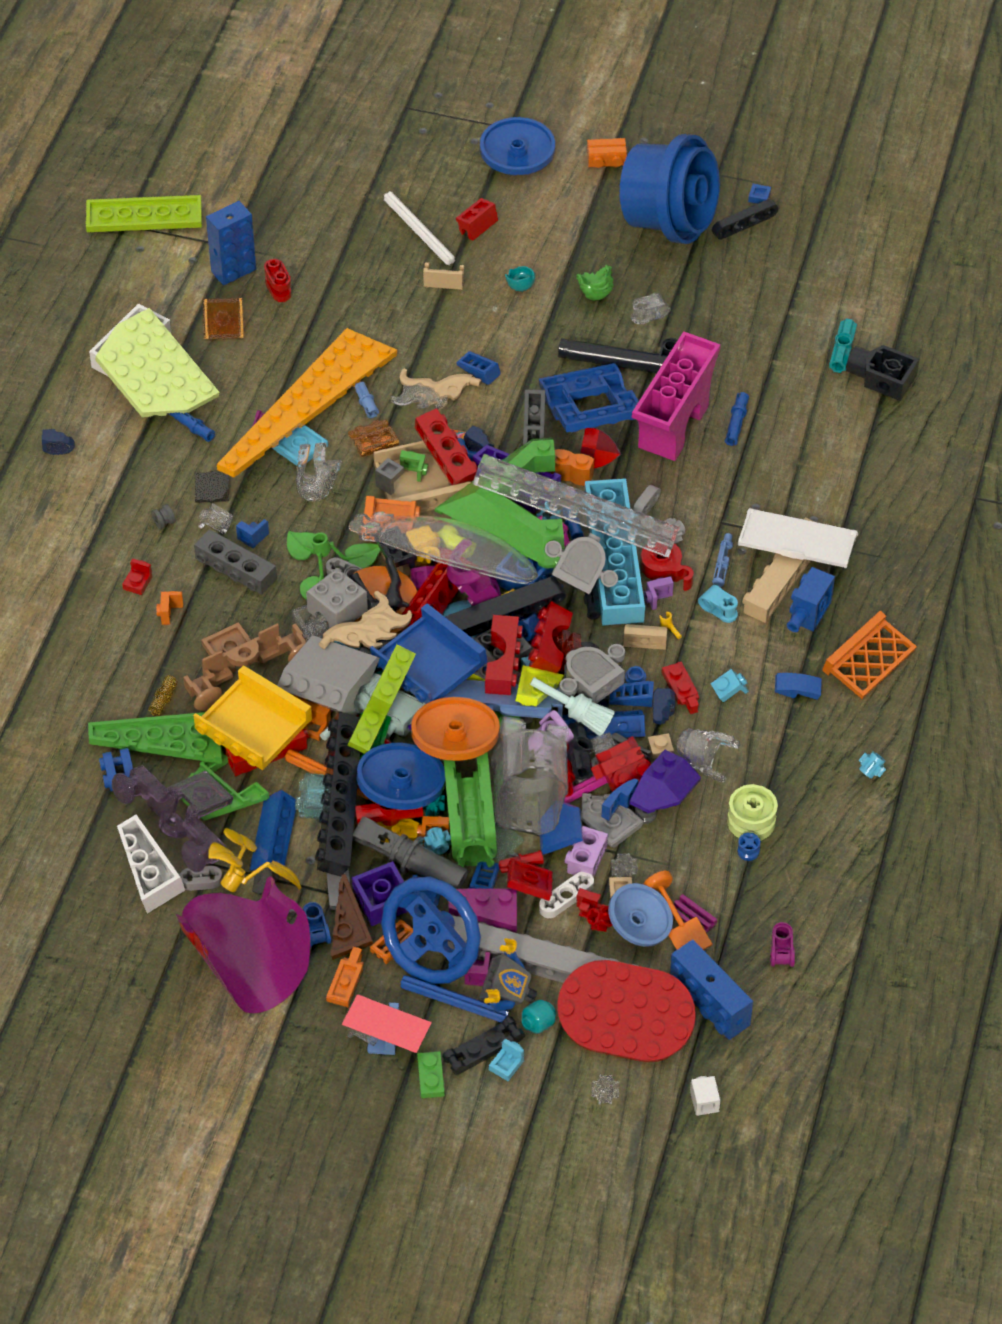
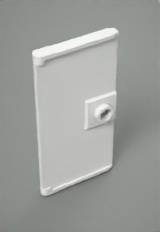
M749 508L738 545L778 553L793 559H807L847 568L858 531Z

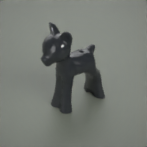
M388 557L385 560V567L391 583L385 596L389 601V606L396 612L402 607L408 608L410 605L402 599L400 593L402 582L393 557ZM351 574L349 578L367 591L368 610L377 606L380 601L376 598L374 599L369 593L359 574Z

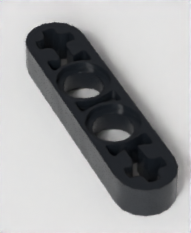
M772 199L765 200L716 222L711 231L719 240L727 238L774 217L779 207Z

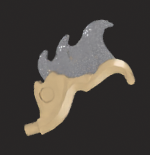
M403 368L400 374V382L404 387L403 393L399 397L391 396V400L393 403L401 406L419 402L420 404L417 405V409H423L437 403L435 409L439 410L447 405L448 398H451L452 401L456 400L461 395L464 387L469 385L480 387L481 379L469 374L451 375L438 382L432 381L431 378L412 379L406 376L407 369Z

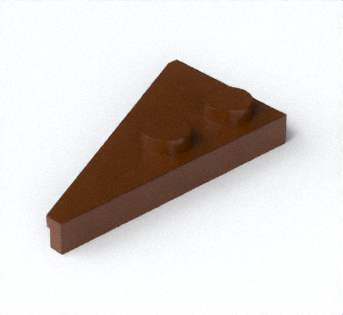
M346 874L341 875L342 878L339 882L335 927L333 928V944L330 952L332 960L351 953L353 947L362 949L373 944Z

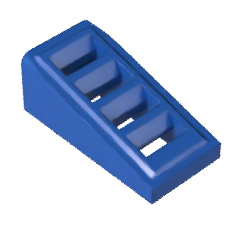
M471 351L467 352L456 362L457 366L475 378L481 379V382L490 385L501 374L497 362Z
M654 681L624 683L610 693L609 704L652 707ZM616 692H621L620 697H616Z
M479 862L469 889H494L500 870L498 863H494L491 868H488L486 862ZM481 869L491 870L493 873L481 871Z

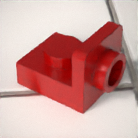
M132 559L130 562L131 570L122 583L123 590L142 595L152 579L151 564L143 560Z

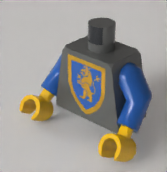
M504 938L505 945H501L499 948L504 954L492 958L480 994V998L484 999V1003H489L495 1011L510 1010L522 1004L524 1000L532 1003L537 996V991L528 987L531 974L525 970L524 965L517 956V942L515 939Z

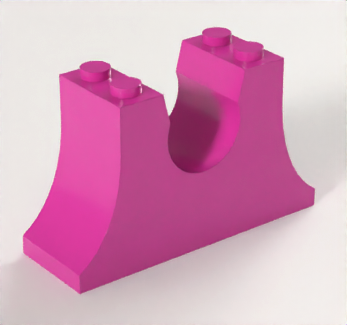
M683 331L632 412V418L638 420L639 424L638 448L673 461L677 459L684 447L685 430L689 417L701 420L708 409L711 379L720 352V344Z

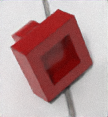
M579 888L576 907H579V916L587 918L589 909L595 908L596 903L601 904V895Z

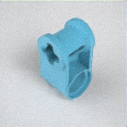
M712 585L698 598V603L702 609L710 612L723 622L730 623L737 619V598L725 592L719 586Z

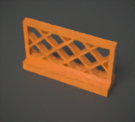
M879 611L826 659L822 669L828 676L832 673L861 699L917 648L915 644L885 620L886 615L882 611ZM885 628L891 633V638H881L880 631ZM867 643H877L878 650H867ZM881 643H892L893 651H882ZM896 644H904L908 650L897 651ZM864 655L865 663L854 662L853 656ZM868 655L879 656V663H869ZM883 656H893L894 663H883ZM841 667H850L851 675H844L839 669ZM854 668H865L866 676L855 675ZM869 668L880 669V676H870ZM856 681H866L867 688L862 691L856 685Z

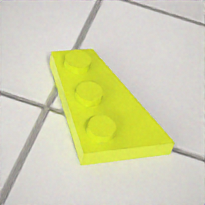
M523 665L515 701L520 702L524 706H538L549 695L530 685L533 677L556 689L560 686V682L564 679L565 675Z

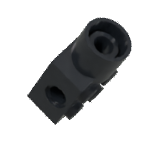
M885 345L872 351L855 346L848 358L846 372L864 378V387L901 401L917 376L919 359Z

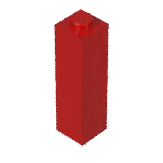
M304 727L270 763L285 758L289 749L296 752L307 749L309 735L306 728ZM225 748L228 764L235 777L258 768L251 766L244 758L239 755L235 756L229 749Z

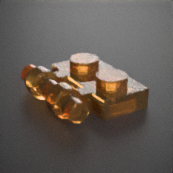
M386 419L372 421V424L364 427L361 425L357 426L355 430L348 432L350 439L354 438V445L361 457L374 454L375 451L399 445V439L392 427L388 425Z

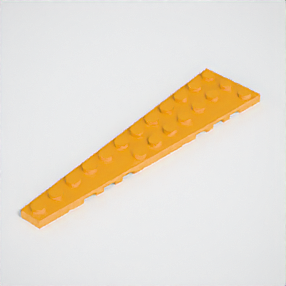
M346 328L217 463V470L236 477L251 466L254 461L264 456L265 451L279 445V441L284 437L288 438L292 435V431L297 427H303L335 403L337 399L343 397L349 388L355 387V384L360 383V380L365 376H371L373 370L377 367L381 368L397 356V349Z

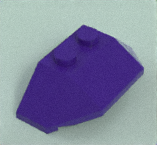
M664 750L644 772L629 804L647 813L655 812L657 809H666L680 805L700 782L701 777L690 762L670 751Z

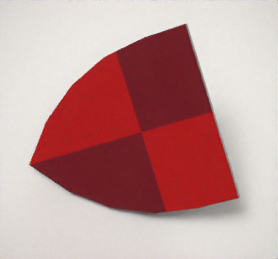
M585 428L580 454L588 455L594 459V469L612 463L621 455L616 443L609 435L596 428Z

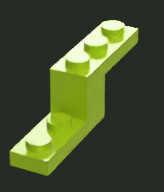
M396 644L348 746L364 754L370 750L416 653Z

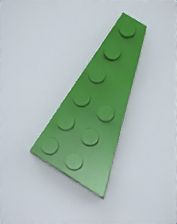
M205 712L196 713V714H198L199 716H202ZM195 713L88 723L89 744L119 749L128 748L132 751L222 764L221 745L216 744L213 739L205 734H200L195 729L193 716Z

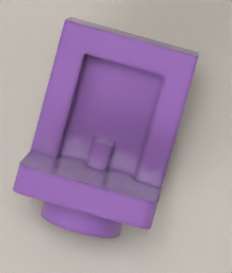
M671 577L647 582L644 598L646 603H650L652 610L657 609V599L673 596V580Z

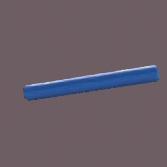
M404 975L401 980V988L501 1023L504 1019L508 1018V1010L495 1011L490 1004L407 975Z

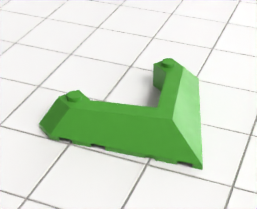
M553 438L529 440L436 507L435 512L441 515L444 513L452 517V521L466 528H471L475 533L502 547L505 545L513 549L514 553L526 559L531 558L543 568H554L560 557L553 558L547 556L544 548L549 541H557L564 550L562 519L540 520L505 497L508 494L511 495L521 486V482L527 476L530 477L536 472L555 471Z

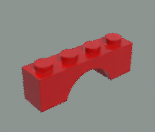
M552 601L546 608L542 607L537 616L539 622L534 630L536 636L531 643L533 649L528 656V660H530L529 667L557 673L561 669L564 654L557 648L553 638L560 639L570 627L573 613Z
M493 615L491 645L500 649L504 655L498 660L487 663L485 693L511 695L512 687H516L517 674H513L514 670L518 671L519 658H515V655H520L521 642H517V638H522V626H518L519 617Z

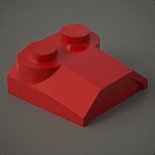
M631 736L627 740L595 754L598 763L601 764L639 746L634 736ZM639 750L636 754L641 755L643 753L641 750ZM643 757L641 760L605 776L611 791H615L622 784L634 778L638 780L639 784L644 772L651 763Z

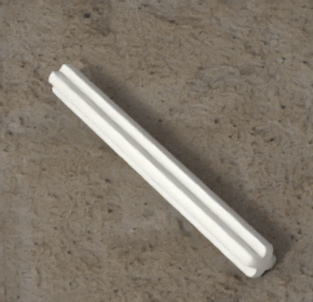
M393 192L385 193V202L446 265L454 263L455 256Z

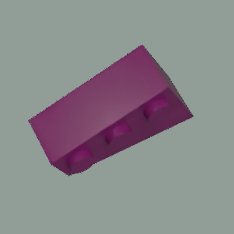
M457 889L467 898L477 916L478 922H484L489 926L505 928L517 933V890ZM449 902V913L456 917L460 916L456 907Z

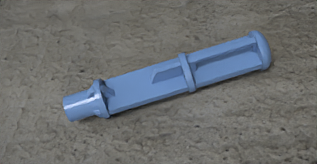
M726 533L724 540L721 541L712 580L713 585L719 587L725 584V577L729 566L728 550L733 547V536L729 533Z

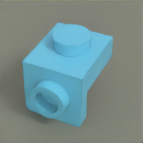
M732 669L711 683L722 702H725L740 690L745 694L749 692L746 687L748 682L741 673L737 674Z
M504 1039L502 1049L489 1065V1071L509 1081L524 1062V1049L518 1043Z

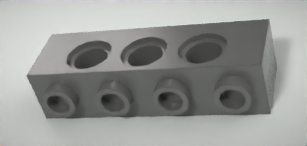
M210 529L194 544L195 558L199 562L205 563L214 568L215 571L229 576L233 581L247 586L251 591H256L262 595L277 579L276 565Z

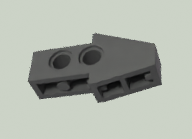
M525 390L523 445L531 439L544 438L545 390Z

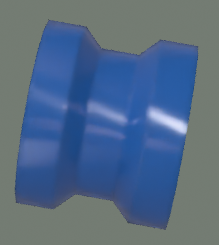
M749 832L739 837L737 852L743 860L752 861L759 856L761 842L756 834Z

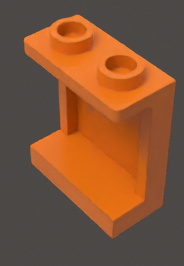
M366 496L362 538L375 540L376 534L396 527L405 535L418 529V527H415L416 519L420 518V506H417L418 503L416 501L409 502Z

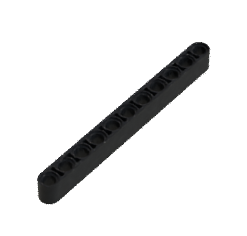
M552 576L445 617L471 637L492 628L493 615L521 618L540 611L542 607L546 608L551 601L555 604L562 602L566 598V593L557 577ZM393 639L381 640L376 643H382L384 647ZM367 647L357 649L371 655V651ZM376 667L374 673L379 672L383 669L380 667Z

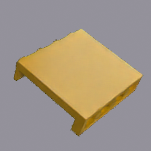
M243 665L238 670L239 679L202 716L196 713L193 715L195 729L200 734H205L213 739L216 744L223 745L235 756L239 755L244 758L251 766L264 770L312 720V711L310 705Z

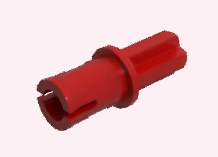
M541 850L524 855L519 853L518 856L512 857L535 866L544 864ZM510 858L498 862L501 873L508 872Z

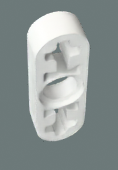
M583 871L578 872L555 888L549 901L540 900V914L545 918H554L576 903L579 888L592 891L594 887L592 874ZM564 891H569L573 896L566 899L561 897L560 894Z

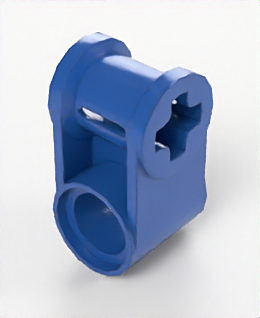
M315 902L307 903L303 910L309 923L310 948L314 944L331 943L329 928L321 905Z

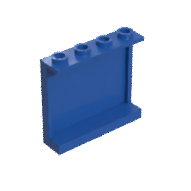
M428 603L421 608L422 617L379 651L373 646L370 647L371 655L380 658L376 667H380L383 670L396 644L416 653L401 686L404 690L412 692L419 702H424L425 704L443 698L487 663L486 649Z

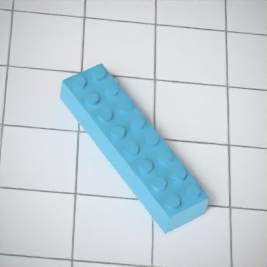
M626 479L585 481L584 498L589 534L592 533L601 538L599 543L603 547L606 557L602 570H612L618 576L616 585L612 587L604 586L600 578L596 581L602 625L644 623L645 603Z

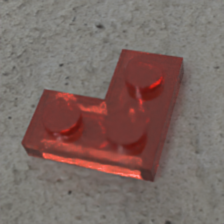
M562 629L558 636L554 637L553 641L564 654L561 669L557 672L564 675V665L567 662L566 656L570 651L581 648V634L572 632L570 635V631Z

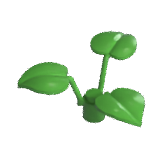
M288 531L287 548L289 554L294 559L306 560L311 554L318 556L320 576L308 577L300 585V593L306 601V592L324 579L322 557L328 556L331 548L343 560L362 569L372 566L381 551L378 544L362 543L348 547L345 550L346 556H344L334 546L333 542H329L325 533L314 534Z

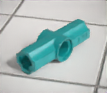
M846 318L840 322L829 368L833 372L841 373L846 371V364L852 351L857 324L853 319Z

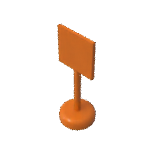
M660 871L650 876L643 885L649 886L661 893L679 924L668 935L676 950L692 939L703 950L712 946L713 944L698 918L695 917L684 923L667 894L666 889L673 881L671 873L669 871Z

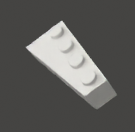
M137 815L117 826L146 913L151 912L185 891L181 877Z

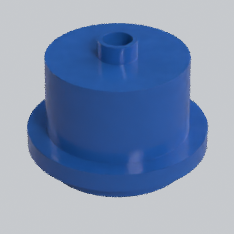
M691 134L678 135L669 145L648 143L635 145L626 157L620 179V204L627 223L635 228L662 230L665 237L673 243L689 244L695 241L710 225L718 204L720 178L718 164L713 152L700 136Z

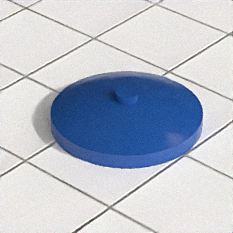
M523 117L506 118L491 124L483 132L480 139V153L486 164L496 171L510 175H526L543 169L551 162L555 154V139L552 132L536 120Z
M388 743L377 746L363 755L357 768V783L365 796L379 805L399 810L417 809L431 804L442 794L445 786V769L438 758L426 754L416 745Z

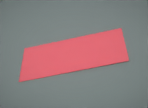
M357 994L342 1025L417 1053L432 1022Z

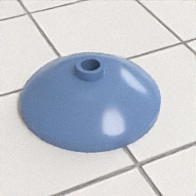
M627 884L620 887L611 897L608 908L611 923L615 930L627 941L639 946H654L665 940L671 932L673 925L672 911L665 898L653 888L643 884Z

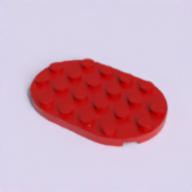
M611 960L592 961L578 967L567 977L558 996L557 1008L559 1019L569 1038L582 1048L598 1053L641 1062L662 1061L668 1059V1057L681 1050L687 1044L695 1027V1006L688 989L676 977L660 970Z

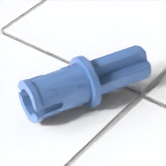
M364 382L356 383L355 390L360 398L359 404L363 406L368 418H375L378 416L379 410L374 403V396L369 393Z

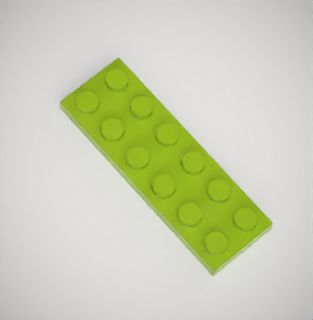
M201 195L86 200L87 232L202 227Z

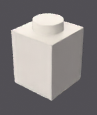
M700 1076L696 1079H691L690 1093L696 1116L719 1112L720 1097L715 1077Z

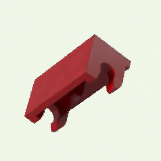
M480 198L456 217L460 233L463 235L466 230L468 238L473 241L498 221L495 203Z

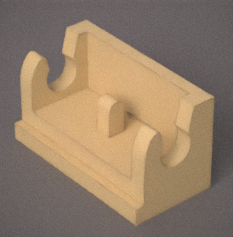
M425 262L423 271L424 287L462 290L464 265H460V271L429 269V263Z

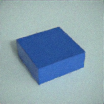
M752 184L748 202L759 204L768 200L771 187Z

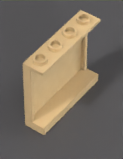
M423 440L374 452L375 469L387 458L400 465L402 450L426 455L425 463L428 464V471L426 476H422L421 482H417V472L404 469V473L394 482V493L390 495L384 491L386 499L416 501L418 503L417 506H420V513L434 510L471 483L465 482L451 486Z

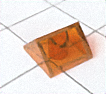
M242 298L203 299L204 339L244 338Z

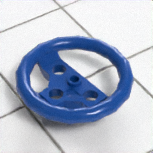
M434 877L410 878L393 889L384 903L381 925L385 945L395 962L410 976L430 984L451 983L466 975L478 958L481 942L478 919L467 898L450 883ZM420 891H431L442 895L456 907L464 921L467 935L466 942L454 929L455 921L453 916L446 911H439L429 897ZM419 904L424 906L425 914L419 910ZM398 907L406 908L413 917V933L402 943L398 940L395 926ZM420 935L425 937L426 945L420 941ZM448 940L454 943L455 949L449 947ZM428 951L441 952L449 961V968L446 970H431L419 965L415 961Z

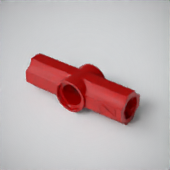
M377 803L355 806L357 825L362 817L369 818L374 822H381L385 826H394L400 819L423 817V807L399 810L384 807Z

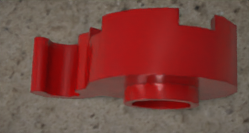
M662 539L653 540L642 548L640 556L641 571L647 578L656 580L671 577L673 582L683 580L684 591L692 588L694 572L691 567L682 565L681 549L675 543Z

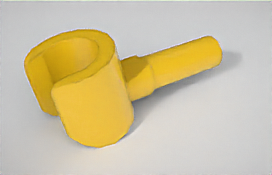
M666 612L667 619L659 615L660 626L667 627L677 639H680L682 635L672 623V614Z

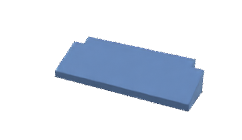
M465 680L443 697L470 698L487 705L493 711H499L502 715L544 718L547 713L551 712L552 707H558L560 717H562L563 703L551 696L546 697L538 706H524L520 702H516L519 684H516V687H512L511 695L485 693V681Z

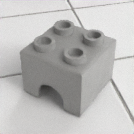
M338 568L306 592L308 612L316 618L318 617V612L323 614L328 621L329 629L340 623L354 622L368 611L367 591Z

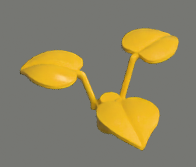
M225 828L224 834L232 842L241 846L238 857L234 856L232 851L219 843L213 842L209 847V859H219L231 864L220 882L224 888L231 892H236L241 883L245 885L249 879L267 867L292 882L299 891L301 889V884L296 874L288 867L276 861L264 863L245 877V871L241 868L243 865L241 858L246 849L255 852L257 846L251 839L234 830Z

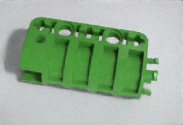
M488 752L477 757L478 769L473 771V777L461 779V772L458 773L456 771L455 761L444 760L453 859L462 867L465 865L477 866L479 862H486L488 868H491L494 865L492 860L497 854Z

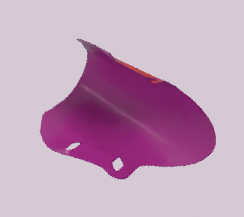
M272 876L266 879L263 895L259 901L225 893L203 894L193 898L184 907L182 917L176 914L184 934L235 1003L246 1013H260L279 1005L295 991L308 970L310 930L307 916L297 902L284 895L276 887ZM291 909L297 913L293 924L286 921Z

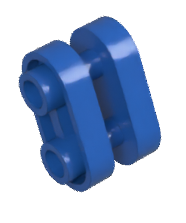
M120 749V756L112 758L111 752L102 753L103 758H99L101 771L106 770L107 774L103 775L105 788L110 787V792L119 790L118 783L126 782L128 788L135 787L136 780L129 749ZM123 765L124 773L116 775L114 766Z

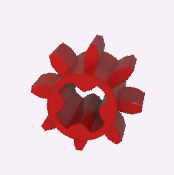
M596 903L595 908L589 909L587 922L592 925L591 930L607 932V928L613 926L609 917L608 905Z

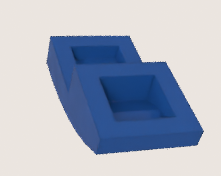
M777 673L775 675V693L795 698L797 694L818 700L821 696V678L798 673Z
M634 778L622 784L607 797L602 804V818L609 821L619 805L625 808L629 807L630 800L638 786L637 779Z

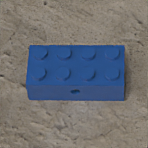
M237 201L206 216L211 272L224 286L255 271L252 214L240 201Z
M693 939L672 953L670 974L685 985L702 1016L705 1019H709L721 1035L724 1034L730 1040L750 1026L753 1000ZM711 977L714 978V982H710Z

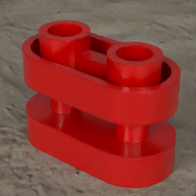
M270 259L264 264L266 286L275 301L286 302L292 296L290 275L281 260Z

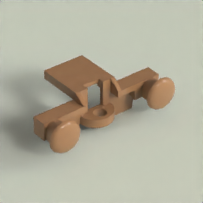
M238 622L201 640L202 646L209 654L208 657L202 659L203 676L193 681L187 675L184 676V687L191 697H197L194 701L195 709L207 711L223 695L221 688L215 686L233 678V673L236 672L235 666H248L257 661L265 663L290 651L288 656V662H290L304 646L306 640L297 624L292 625L291 634L281 638L278 623L258 632V637L251 640Z

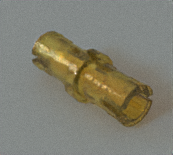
M165 676L161 687L155 691L154 700L148 708L152 715L160 716L166 703L170 702L171 694L178 683L175 677Z

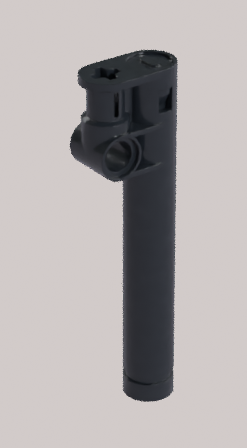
M561 338L558 358H568L570 360L601 365L615 363L619 368L657 374L678 340L666 338L662 342L660 353L657 354Z

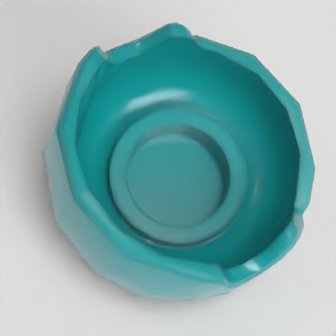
M520 266L515 269H509L508 275L505 274V278L511 289L517 292H524L533 286L536 274L531 268Z

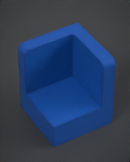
M264 519L259 524L252 522L250 525L240 521L236 525L237 539L254 548L269 534L268 521Z

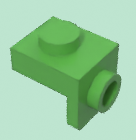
M401 451L400 465L405 470L417 472V482H421L422 476L427 475L428 464L425 463L426 455L414 451Z

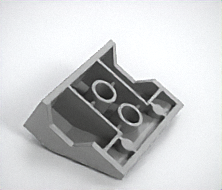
M312 635L284 668L277 686L292 695L335 712L340 711L356 716L354 701L359 688L371 681L380 658L335 642H330L326 649H323L319 646L322 638Z

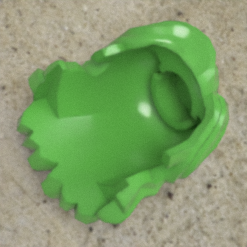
M605 265L595 275L594 273L589 274L587 272L582 275H576L580 289L589 300H601L612 291L614 285L613 277L611 276V266Z

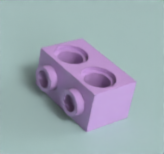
M583 826V841L572 844L574 846L573 850L567 852L565 863L568 864L567 873L575 875L583 871L592 874L594 878L607 849L608 834Z

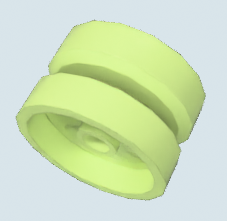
M754 784L744 785L733 792L729 801L727 823L734 836L739 838L742 834L750 832L756 834L761 841L771 835L775 828L778 808L774 794L769 789Z

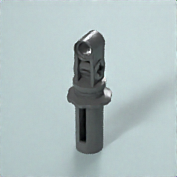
M366 817L361 818L353 832V839L389 857V862L393 861V863L400 864V874L402 875L412 870L423 877H434L450 883L455 889H461L467 878L468 869L423 847V837L421 836L413 841L408 839L407 835L402 834L399 836ZM381 840H389V843L385 842L383 845L381 844Z

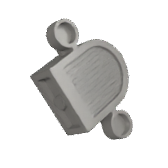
M592 533L588 537L573 539L566 545L564 550L557 541H549L545 545L544 550L547 556L553 558L560 557L551 575L587 594H590L598 578L601 579L602 584L606 587H612L618 581V576L614 571L602 570L605 565V552L599 543L601 538Z
M613 644L608 648V655L594 647H582L570 651L566 656V678L560 682V692L569 697L571 695L574 696L576 693L578 695L582 693L585 697L591 698L594 703L601 701L624 684L625 670L617 663L624 660L625 648L620 644Z

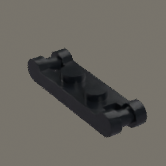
M508 1017L501 1024L454 1049L446 1050L442 1057L446 1063H450L453 1073L459 1075L498 1054L502 1049L504 1039L518 1043L524 1039L525 1033L522 1029L517 1028V1023L513 1017ZM509 1031L510 1035L505 1037L504 1033Z

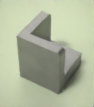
M387 458L375 470L376 487L392 495L394 493V482L404 473V467Z

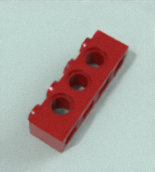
M436 408L415 418L416 431L451 486L474 481L477 478V465L469 459L465 446L460 445L456 432L449 428L445 415L440 414ZM454 463H460L461 465L456 466Z
M440 559L410 601V607L405 608L402 615H406L409 610L411 611L412 619L408 626H411L422 617L421 608L427 603L442 614L459 590L457 585L451 583L447 577L449 559Z

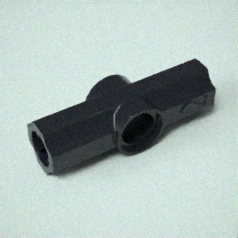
M569 723L568 727L572 731L574 738L568 743L569 749L566 752V757L572 763V770L576 779L590 778L593 774L590 757L593 744L587 738L586 728L583 723Z

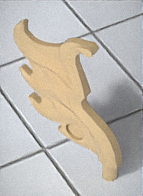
M375 591L374 597L380 601L377 606L362 614L361 621L340 623L328 629L323 634L319 646L326 649L330 642L339 641L352 648H359L360 643H362L369 649L371 646L379 649L383 647V644L376 643V641L395 638L396 633H390V631L394 628L408 625L412 619L411 611L409 610L406 615L396 613L389 606L387 597L379 591Z

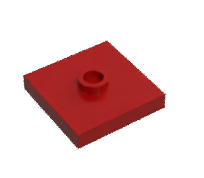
M510 858L507 887L547 901L550 900L552 896L553 872Z

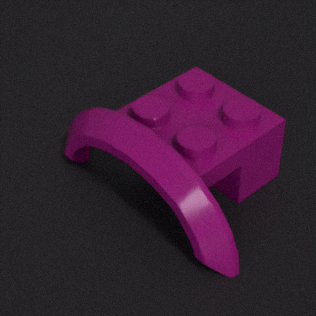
M465 539L461 541L450 556L447 566V577L451 583L457 585L461 593L466 592L469 596L467 598L471 606L501 596L497 579L486 565L478 571H468L459 560L461 555L472 546L471 540Z

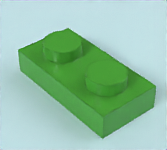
M441 1051L417 1053L421 1098L444 1097Z

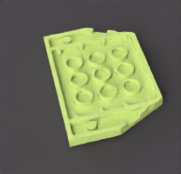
M150 308L117 324L95 358V361L141 417H151L153 415L166 416L167 413L177 412L189 413L219 397L220 392Z

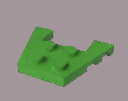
M221 752L222 764L202 761L199 769L195 773H191L177 790V797L204 821L269 799V792L257 782L237 793L214 773L228 763V757L223 752Z

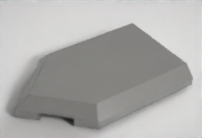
M582 793L581 821L591 829L607 833L608 845L615 848L643 825L644 821L631 809L620 805L609 821L602 818V804L610 794L593 796L591 793Z

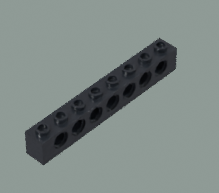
M339 711L334 719H330L328 724L330 737L326 743L328 755L324 762V767L327 769L322 782L325 790L321 797L323 810L319 816L321 829L317 835L319 848L317 849L315 860L318 861V871L341 877L348 870L351 862L358 784L357 768L360 761V751L348 746V743L360 717Z

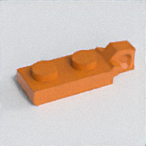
M353 947L349 958L344 957V959H341L327 993V1002L349 1007L363 971L364 962H360L362 959V949Z

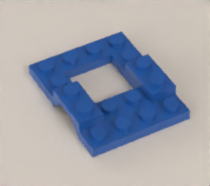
M615 363L539 379L541 390H545L547 406L554 418L560 420L566 432H577L580 429L596 428L604 424H616L623 420H635L632 418V412L639 400L632 390H626L622 374ZM605 393L612 405L580 412L573 400Z

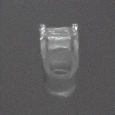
M653 293L633 301L632 307L634 312L631 319L636 324H645L665 317L670 312V306L659 293Z

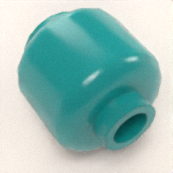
M537 1000L531 1003L522 1011V1025L526 1030L535 1034H539L552 1027L556 1017L554 1006L544 1000Z

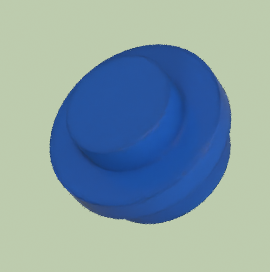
M639 666L630 667L625 673L626 683L646 681V673Z

